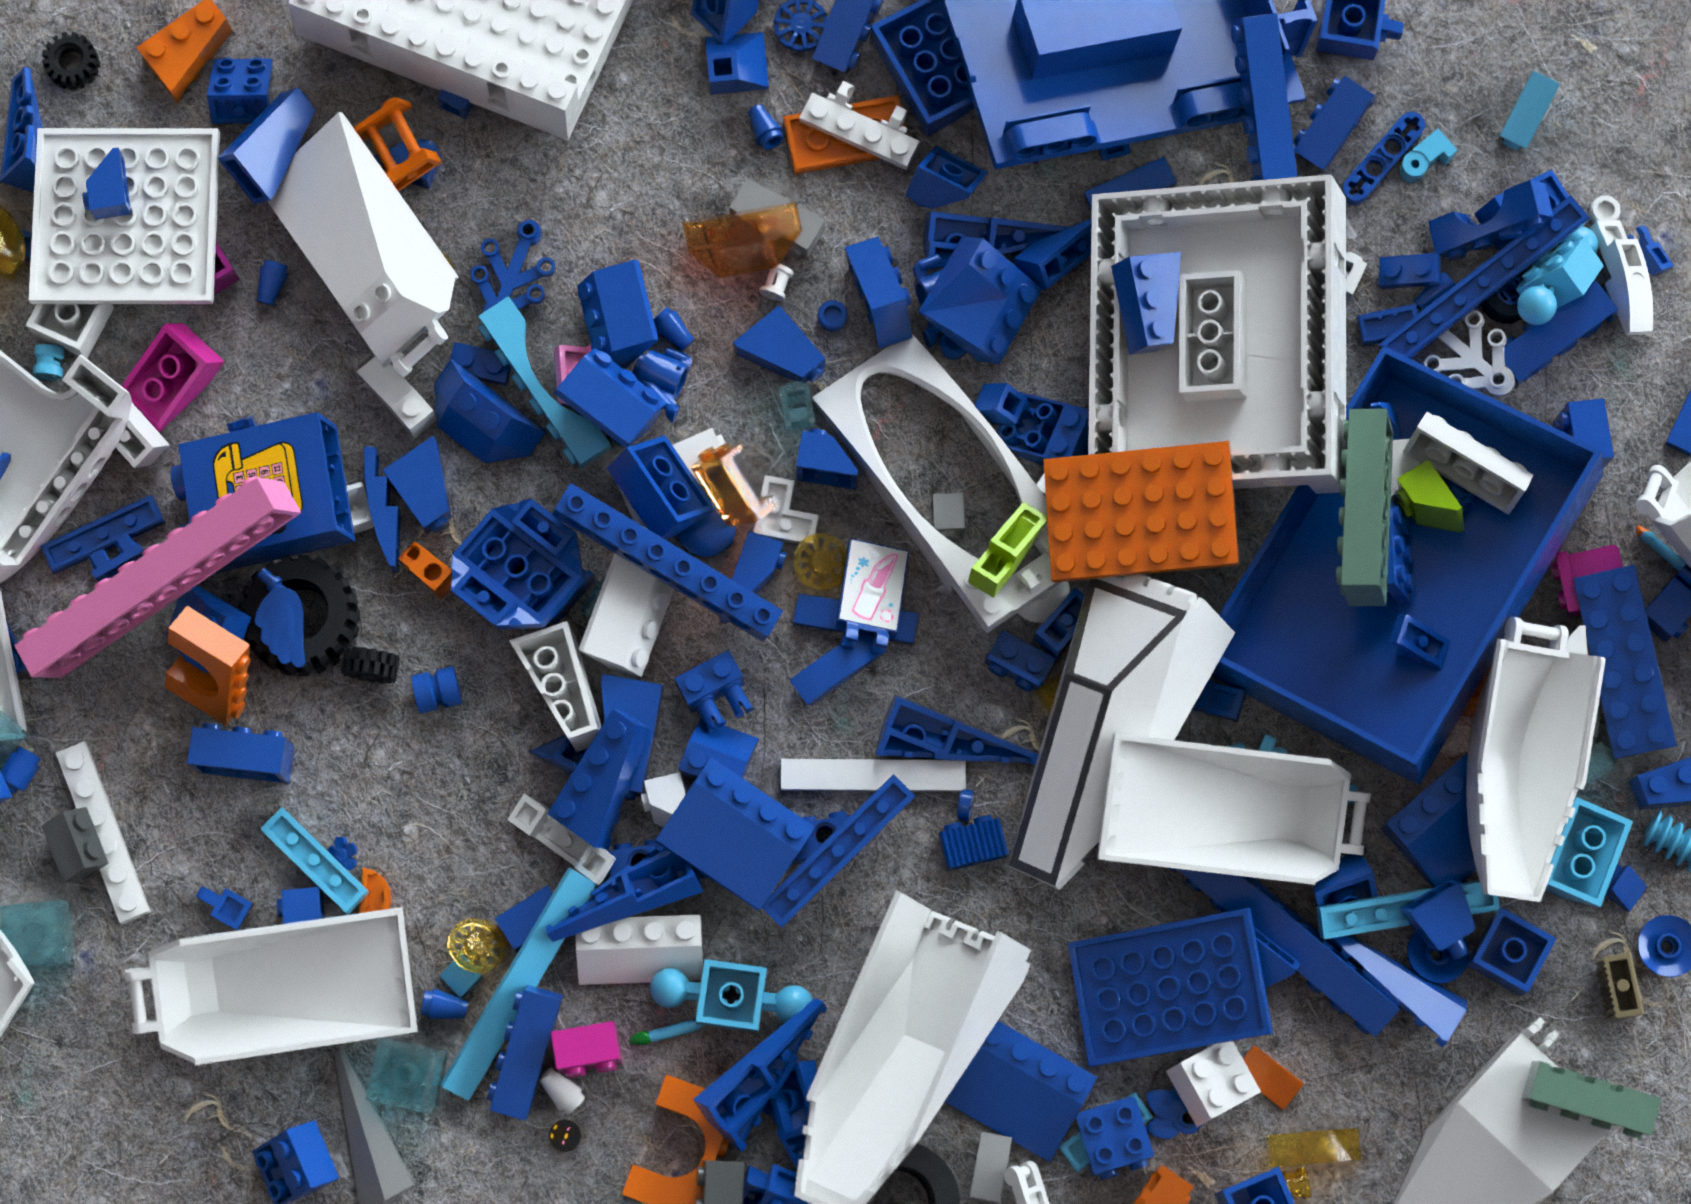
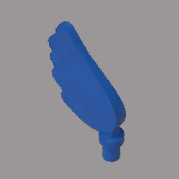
M264 567L257 574V577L267 585L266 589L269 593L259 605L255 617V624L261 629V641L269 646L270 652L273 655H277L282 664L288 665L292 663L295 667L302 668L306 664L303 641L304 611L302 601L295 591L286 588L282 584L283 579L279 576L275 577Z

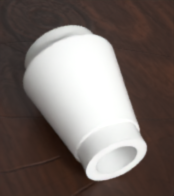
M552 1067L539 1078V1082L559 1111L563 1110L566 1114H569L585 1098L579 1086L555 1071Z

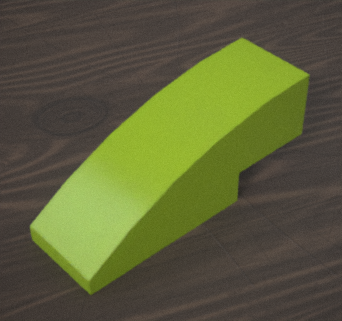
M1023 502L990 540L988 549L973 565L968 583L994 598L1018 568L1047 524V516Z

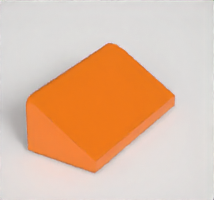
M1255 1045L1243 1057L1245 1064L1261 1091L1260 1093L1282 1110L1286 1108L1304 1085L1301 1080Z

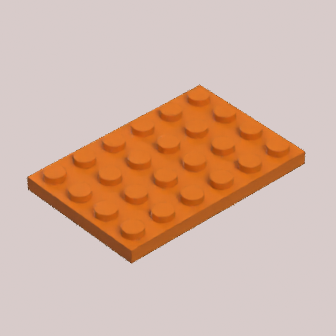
M1229 441L1043 459L1052 582L1239 565Z

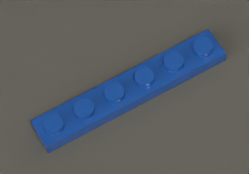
M893 774L768 897L762 909L782 928L915 798V795Z

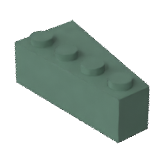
M1532 1061L1522 1098L1530 1100L1528 1106L1543 1111H1548V1107L1552 1106L1561 1109L1560 1116L1579 1121L1580 1115L1592 1118L1591 1125L1610 1130L1611 1125L1624 1128L1622 1134L1637 1139H1642L1643 1134L1652 1136L1662 1098L1624 1086H1616L1601 1079L1583 1076L1578 1072L1552 1067L1550 1066L1551 1064L1542 1061Z

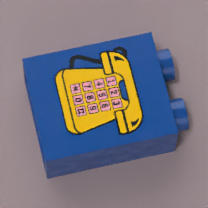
M314 412L178 444L181 464L172 466L171 482L176 497L180 501L187 500L190 520L189 523L181 524L180 527L184 528L192 522L191 518L197 513L205 510L209 511L216 506L215 502L217 499L229 493L233 494L241 488L240 484L243 481L254 476L283 481L301 511V514L222 567L216 573L278 560L287 555L295 556L356 542L337 425L320 413Z

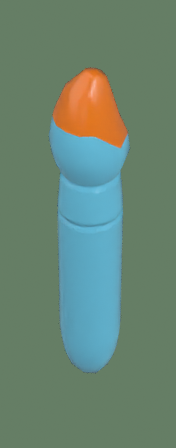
M1640 525L1636 526V533L1642 542L1649 544L1654 551L1678 572L1682 570L1686 562L1660 539L1656 538L1654 532Z

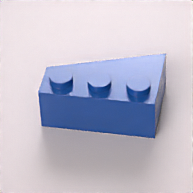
M1345 75L1341 81L1337 78L1333 81L1326 92L1330 97L1324 106L1320 103L1316 106L1310 116L1313 122L1307 131L1302 128L1293 141L1294 145H1296L1294 148L1295 153L1323 172H1325L1343 147L1352 130L1358 126L1367 108L1371 107L1376 100L1374 94Z
M879 236L846 246L845 252L848 267L859 297L863 299L868 311L867 318L869 324L873 323L878 348L880 349L913 338L907 306L912 305L907 288L901 289L900 284H903L898 267L892 268L891 266L893 257L889 247H883Z

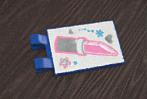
M850 538L847 546L835 624L844 626L841 647L853 649L855 642L858 640L859 630L872 632L874 636L871 653L883 656L884 648L888 646L889 636L895 637L898 632L909 551Z

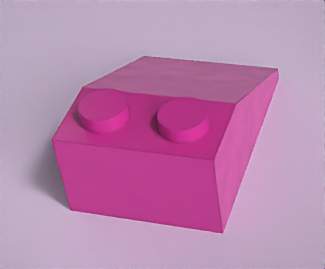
M184 323L164 324L121 386L130 393L131 402L158 432H161L210 384L225 361Z

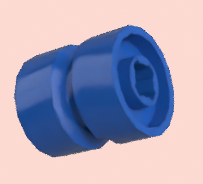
M454 666L437 669L435 675H431L429 672L411 675L414 696L420 714L436 711L441 704L445 708L462 705L460 687Z

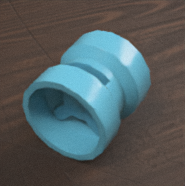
M52 344L35 345L34 357L37 361L33 366L32 376L44 381L62 380L63 369L60 362L65 358V349Z

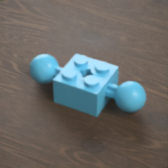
M1583 226L1562 241L1555 251L1545 254L1530 269L1523 273V280L1516 288V291L1520 295L1517 302V310L1525 322L1532 325L1547 323L1552 319L1558 307L1585 294L1604 266L1596 255L1598 239L1593 231Z
M708 959L704 960L701 983L689 981L683 972L675 968L660 970L654 975L650 983L651 996L662 1007L675 1008L686 1000L698 1001L695 1021L697 1025L759 1033L762 1010L775 1012L777 1017L783 1023H786L813 1000L809 991L798 985L787 986L778 993L765 992L768 972L766 967ZM730 989H735L736 994L740 996V999L735 1000L734 1004H728V1000L723 998L724 994L730 993Z

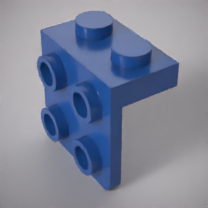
M1127 1097L1077 1114L1076 1121L1090 1162L1088 1167L1091 1177L1099 1176L1100 1180L1103 1181L1118 1176L1117 1170L1129 1166L1130 1171H1135L1149 1166L1147 1160L1152 1159L1155 1155L1137 1100L1134 1097Z

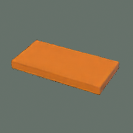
M899 95L851 103L850 105L853 106L852 111L881 123L882 119L889 122L896 106L901 107ZM801 113L783 116L794 175L881 159L799 122Z

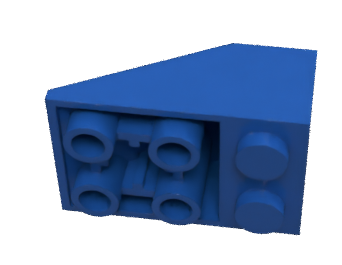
M1022 393L1027 397L1017 424H999L996 431L1014 455L1044 467L1043 459L1088 455L1089 409Z

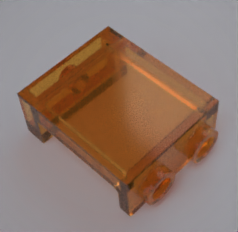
M725 443L716 449L709 447L697 456L699 460L690 466L728 528L758 522L780 505L774 494L757 498L733 460V457L744 449L741 443L731 446Z

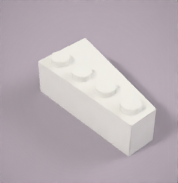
M568 621L509 640L576 752L588 749L600 730L601 723L581 652L578 650L577 638Z

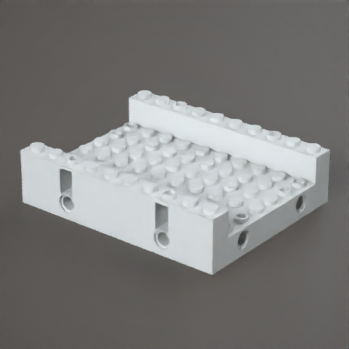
M289 0L288 5L295 32L298 36L439 91L445 90L468 99L470 103L569 140L634 0Z
M1332 174L1092 194L1088 455L1229 441L1233 489L1309 485L1316 494L1339 493L1341 478H1346L1345 468L1342 467V449H1346V439L1343 437V421L1346 420V197ZM1181 251L1174 343L1156 352L1129 355L1111 266L1129 256Z

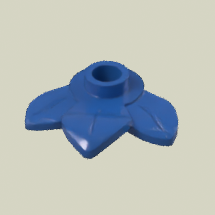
M1172 1085L1171 1091L1158 1089L1146 1094L1148 1105L1156 1115L1146 1127V1131L1149 1134L1161 1139H1171L1179 1133L1193 1134L1201 1128L1202 1125L1196 1127L1194 1121L1191 1124L1184 1123L1182 1116L1188 1110L1174 1085Z

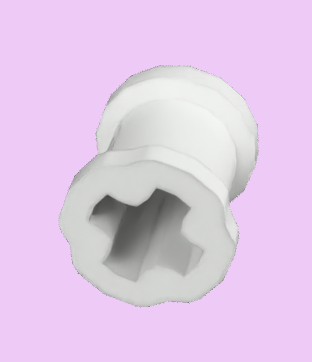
M769 263L767 280L765 285L761 286L759 292L769 299L784 301L786 297L784 291L788 279L793 277L794 271L778 263Z

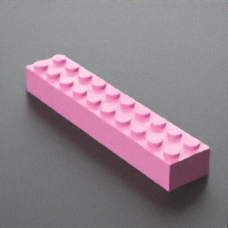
M256 476L246 479L240 484L241 488L217 499L215 502L216 506L209 511L205 510L197 513L191 518L192 522L168 533L166 536L167 540L160 545L155 544L148 547L142 552L143 556L122 565L118 569V574L94 585L95 590L88 595L84 594L76 597L70 602L71 606L50 615L46 619V624L24 633L22 636L23 640L14 646L30 676L63 678L301 514L285 483Z

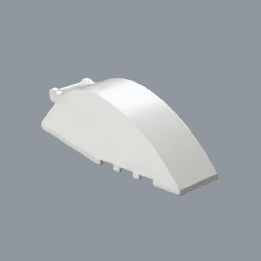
M1509 617L1505 624V638L1497 639L1491 669L1480 693L1472 722L1466 780L1468 829L1474 862L1483 893L1541 902L1554 867L1550 862L1556 847L1562 846L1565 839L1561 834L1567 818H1573L1576 809L1572 805L1578 789L1583 790L1587 780L1605 658L1566 652L1568 629L1566 626L1555 625L1554 627L1526 623L1518 617ZM1522 635L1550 639V647L1543 648L1521 644Z

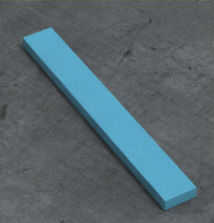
M568 867L440 1085L443 1088L468 1101L470 1100L505 1041L504 1036L509 1021L515 1022L518 1011L512 1010L517 992L523 993L527 985L537 987L565 939L552 942L545 927L549 924L555 926L569 915L567 910L574 905L579 908L585 904L596 887V883Z

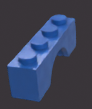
M1528 180L1504 190L1503 201L1499 211L1491 220L1484 224L1477 225L1469 215L1454 211L1428 221L1435 253L1449 258L1450 261L1466 257V252L1471 250L1487 249L1492 246L1491 242L1496 240L1512 239L1521 230H1532L1542 227L1544 221L1554 218L1546 184Z

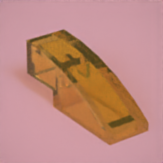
M1358 1128L1265 1136L1269 1168L1362 1160Z

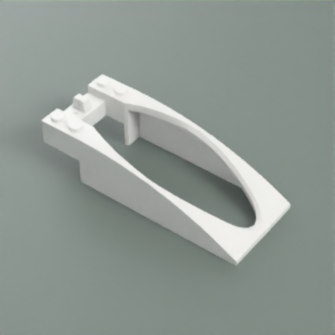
M913 335L911 339L888 346L813 396L812 401L949 592L955 589L987 634L1062 583L1051 581L1048 523L1034 543L1041 556L1013 574L994 598L968 583L971 568L978 559L958 547L932 527L906 499L883 464L870 435L862 409L861 390L864 382L871 378L872 375L878 373L891 374L909 380L935 394L961 413L1015 488L1020 504L1025 502L1047 516L1046 497L975 405Z

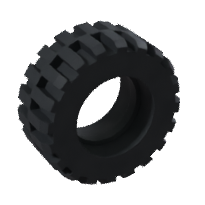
M299 554L298 559H292L290 555L281 557L282 562L275 564L273 561L265 564V567L275 577L279 576L283 579L282 584L286 588L293 591L312 590L325 600L328 609L327 619L322 629L316 635L304 640L305 666L297 668L292 663L288 665L282 664L277 655H273L270 652L269 646L261 641V629L255 624L258 607L269 593L266 589L267 585L257 577L259 572L256 571L251 576L254 581L251 586L245 585L242 591L245 598L244 601L239 602L238 606L240 611L251 617L244 637L246 643L250 645L251 650L268 667L273 670L278 669L282 674L291 676L292 673H297L301 677L309 676L311 671H316L318 674L327 671L325 666L333 663L335 666L342 661L340 655L345 651V648L353 647L351 640L358 636L359 628L357 622L360 621V611L357 607L358 601L355 593L340 571L334 566L330 567L325 560L320 558L312 560L308 555Z

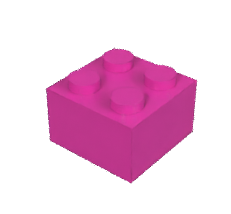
M614 1021L551 1031L556 1069L560 1074H565L567 1078L585 1076V1070L595 1068L598 1073L616 1071V1065L623 1064L618 1028Z

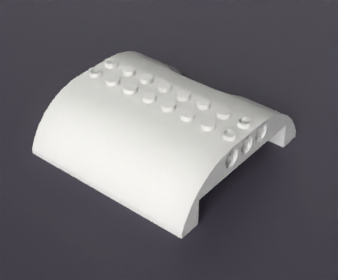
M0 350V456L2 452L11 454V461L0 480V584L31 560L41 550L40 545L47 543L60 528L111 456L129 419L131 410L130 393L83 355L78 356L62 379L71 389L63 394H58L48 389Z

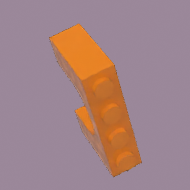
M186 606L168 628V644L200 663L210 674H206L188 663L180 655L166 672L165 688L222 724L227 725L233 717L237 719L246 707L244 698L248 691L246 681L249 677L247 669L251 661L249 658L250 645Z
M666 1074L655 1103L656 1106L693 1120L701 1128L705 1138V1152L698 1166L703 1167V1160L717 1161L718 1156L724 1157L730 1142L705 1119L693 1100L705 1088ZM633 1164L622 1195L644 1204H695L696 1199H701L702 1186H697L696 1184L697 1167L686 1175L667 1177Z

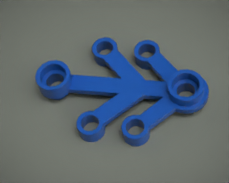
M525 220L518 225L517 235L519 241L508 270L499 254L498 242L492 238H487L482 242V253L489 259L501 284L498 296L496 297L488 282L489 273L486 267L477 265L472 268L470 272L471 279L474 284L478 285L486 301L483 312L506 297H511L513 290L541 277H551L555 273V263L549 257L541 258L537 266L520 273L530 246L536 245L541 239L542 233L537 222ZM526 227L534 229V232L530 235L523 233ZM492 244L496 247L493 252L485 251L487 245ZM549 263L552 268L549 271H543L541 266ZM479 271L485 273L483 279H476L474 276ZM533 284L527 289V294L512 299V302L518 310L531 304H540L545 299L544 289L538 284ZM539 290L541 292L539 298L535 299L530 296L533 291Z

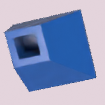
M763 32L735 34L725 44H721L714 36L705 37L710 95L769 89Z

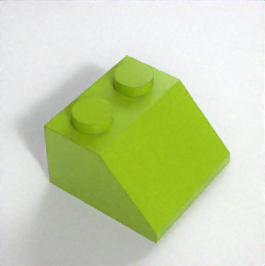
M1429 459L1397 478L1398 490L1396 494L1400 500L1397 504L1400 506L1404 516H1411L1417 525L1454 532L1464 530L1462 507Z

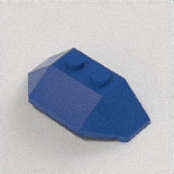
M450 359L434 383L437 427L484 463L530 456L547 432L453 359Z

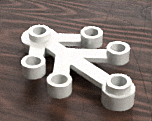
M1473 310L1465 317V323L1469 328L1470 348L1447 330L1438 338L1460 357L1441 359L1437 355H1430L1425 359L1424 366L1428 367L1431 361H1438L1439 366L1433 370L1439 373L1441 371L1476 369L1483 376L1463 378L1460 374H1451L1449 378L1459 379L1462 384L1472 389L1486 388L1493 395H1506L1513 389L1515 384V377L1512 371L1505 367L1504 346L1507 342L1506 335L1501 329H1493L1488 333L1487 340L1492 347L1491 366L1483 359L1482 327L1484 325V318L1479 311ZM1478 316L1480 321L1477 324L1472 325L1469 323L1471 317ZM1497 334L1503 337L1499 343L1492 342L1493 336ZM1501 375L1505 378L1501 384L1494 383L1496 376Z

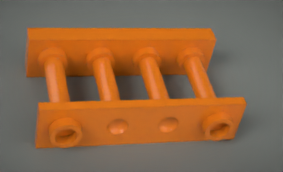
M397 97L386 100L381 105V109L353 128L362 141L369 137L386 169L384 171L399 192L441 164L442 161L437 152L419 147L402 115L413 106L411 102ZM390 122H393L409 152L408 159L401 164L395 163L379 132L380 129Z

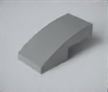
M981 1131L969 1199L1000 1204L1005 1181L1004 1172L1008 1165L1012 1137Z

